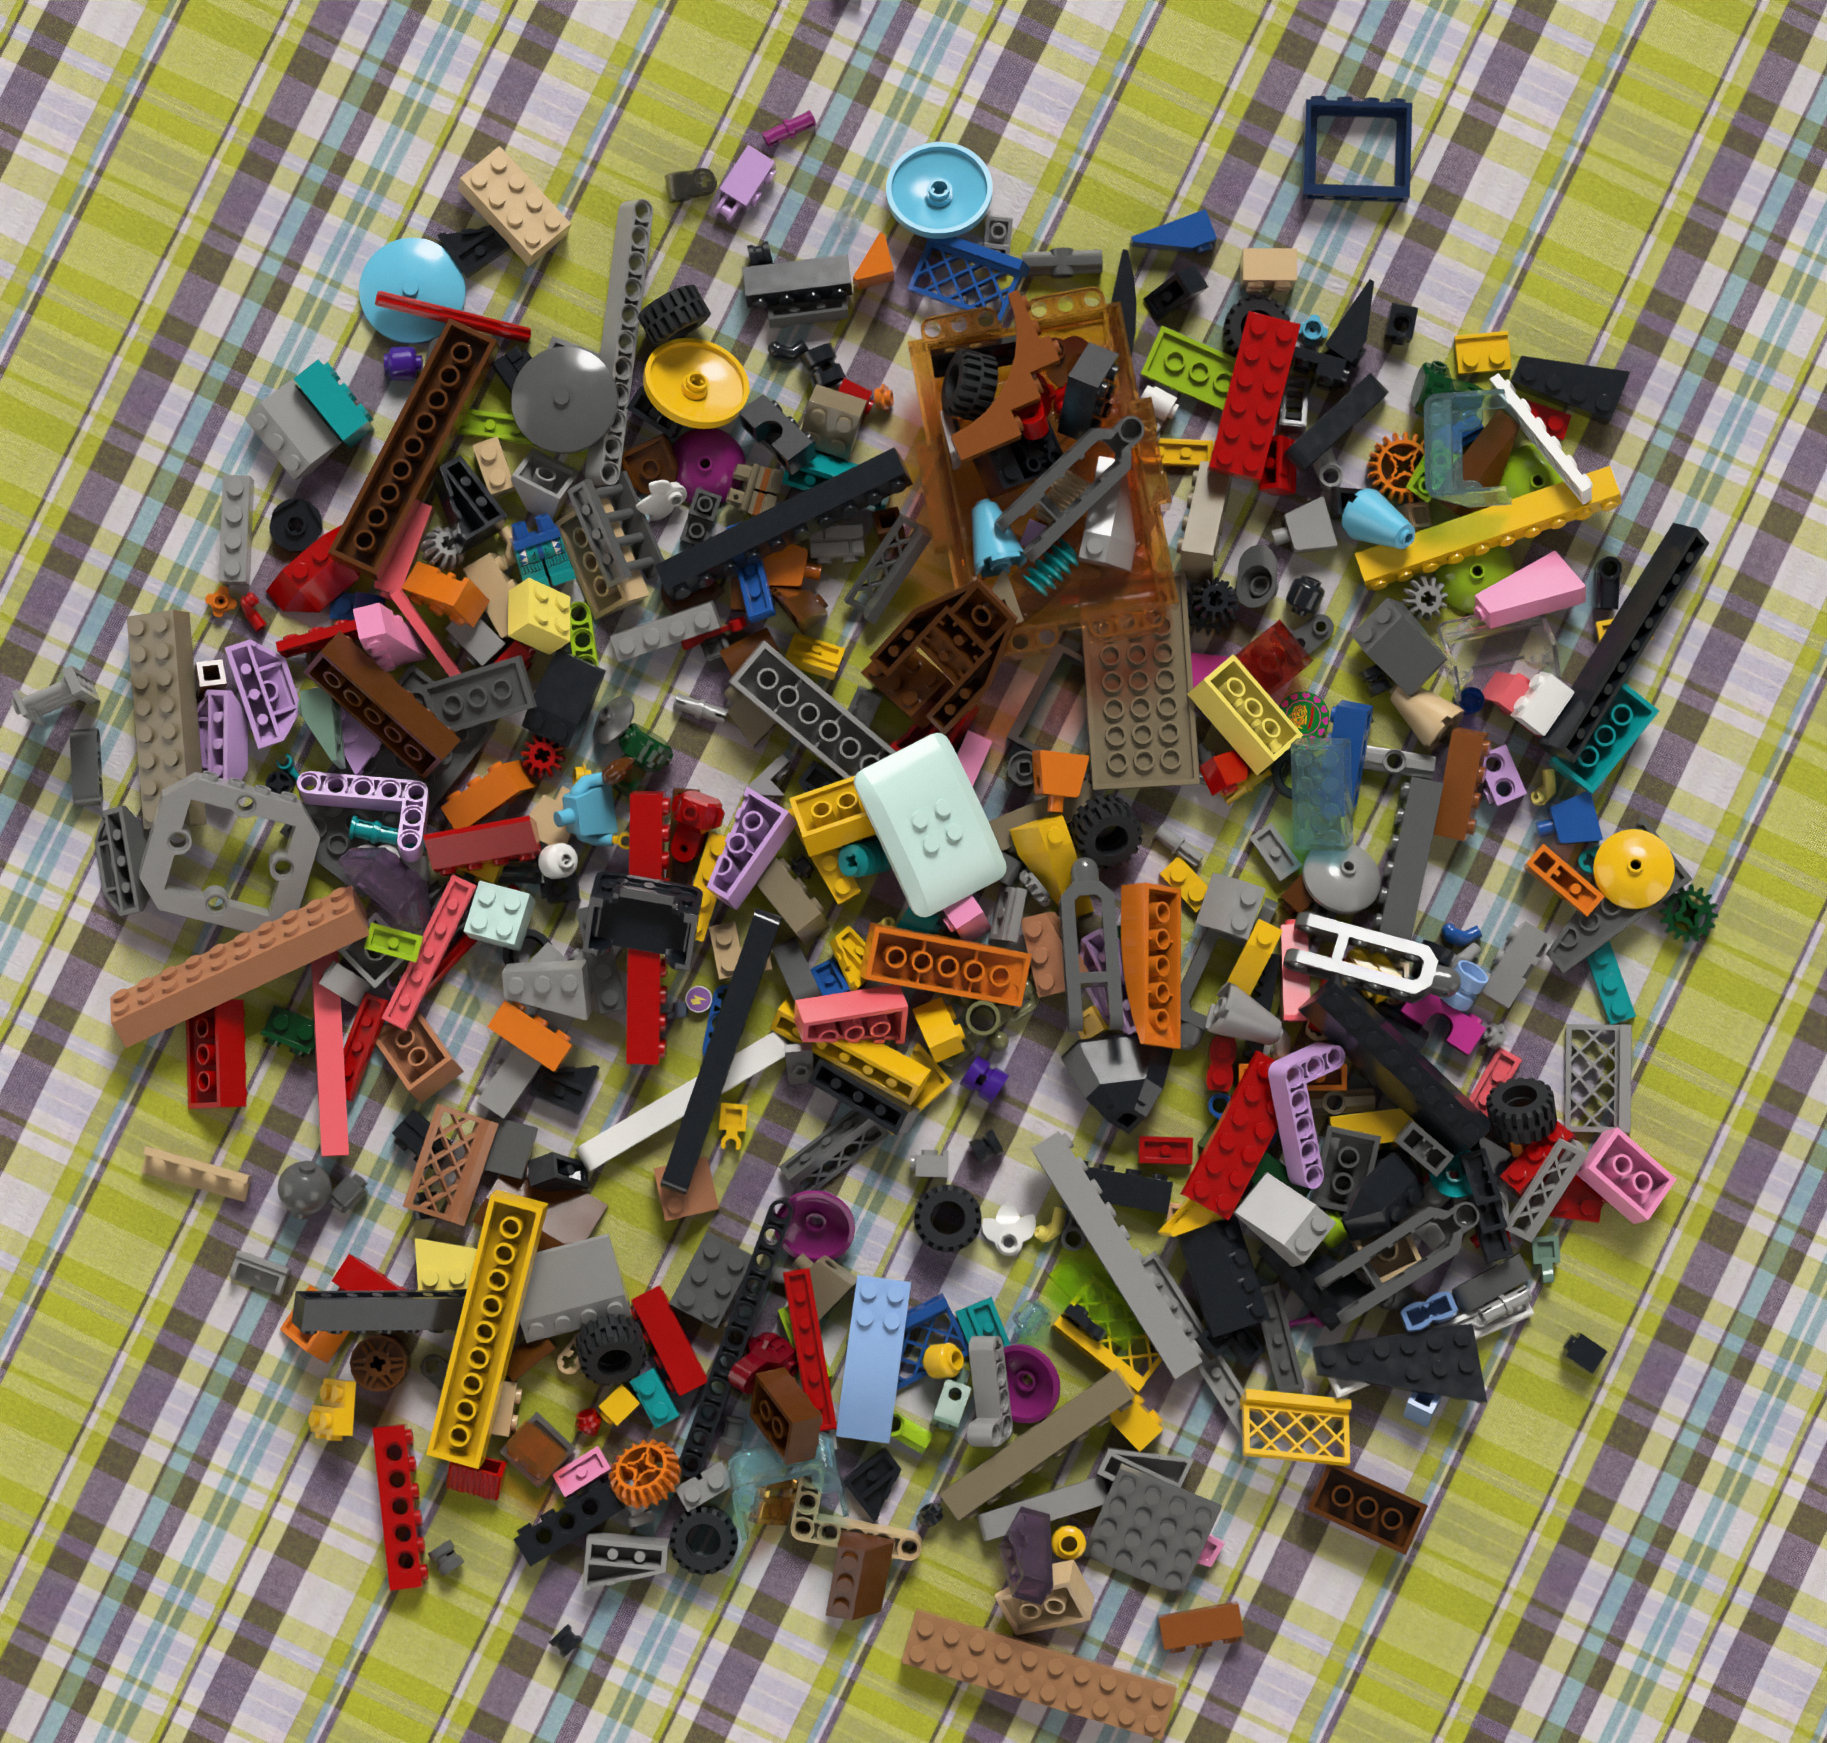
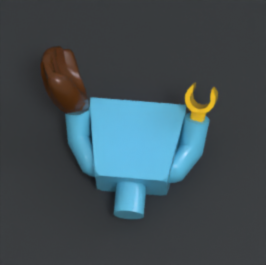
M634 758L616 759L610 762L602 772L582 776L573 785L570 792L563 795L564 810L554 812L553 819L556 826H566L568 833L576 834L578 840L593 846H613L618 844L622 849H629V844L624 845L620 842L622 837H629V832L625 831L620 833L619 836H614L618 829L611 785L624 779L626 771L633 767Z

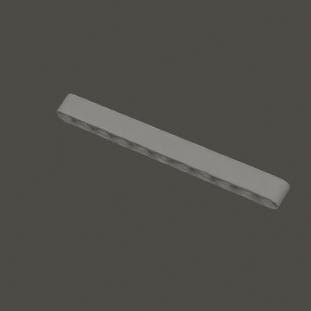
M646 199L625 201L618 210L600 360L607 366L615 379L618 388L619 405L611 429L602 440L588 448L585 477L586 479H591L594 486L613 485L620 477L628 415L626 408L630 400L639 328L637 317L641 312L653 218L652 205Z

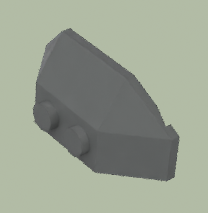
M126 806L104 810L101 814L102 820L98 826L95 838L103 894L117 910L119 916L143 912L150 899V895L139 878V868L149 837L148 830L143 828L141 822Z

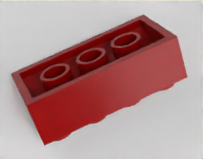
M530 815L423 835L432 870L440 873L441 876L456 874V870L467 868V871L481 870L484 864L493 863V866H504L509 864L511 859L519 858L520 862L536 859L535 855L541 853L537 822Z
M231 999L186 1020L188 1109L247 1107L244 999Z

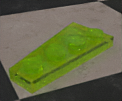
M1066 1256L1048 1275L1075 1304H1079L1089 1312L1088 1317L1102 1327L1106 1334L1124 1352L1144 1332L1115 1284Z

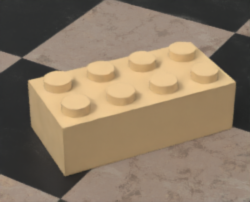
M500 146L460 177L458 184L459 192L506 240L528 267L568 235L571 223Z

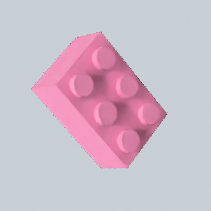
M1618 1127L1602 1132L1576 1173L1633 1224L1649 1220L1677 1180Z

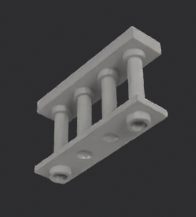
M69 666L62 669L65 677L61 678V681L30 695H26L17 689L12 691L14 699L11 700V703L17 715L21 714L32 723L34 722L42 727L47 725L43 715L79 699L89 705L100 702V698L91 677L77 668Z

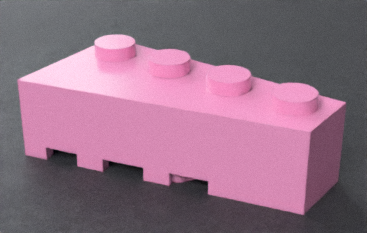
M380 603L353 609L361 644L366 653L385 672L395 670L396 666L428 659L425 643L409 621L404 623L403 617L393 615V611Z

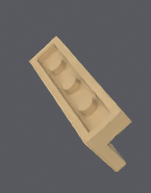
M145 1146L143 1154L146 1155L142 1173L246 1202L253 1179L252 1175Z

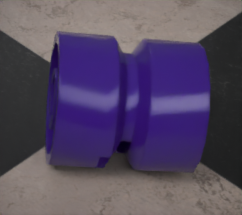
M978 1055L959 1084L971 1092L977 1090L978 1097L991 1104L1009 1075L999 1068L991 1069L990 1063ZM980 1074L987 1077L984 1083L977 1079Z

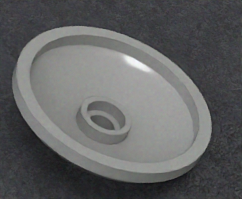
M1330 840L1320 843L1310 851L1303 864V882L1308 893L1319 905L1329 911L1339 914L1358 913L1367 909L1378 896L1381 886L1379 869L1372 857L1361 847L1342 840Z

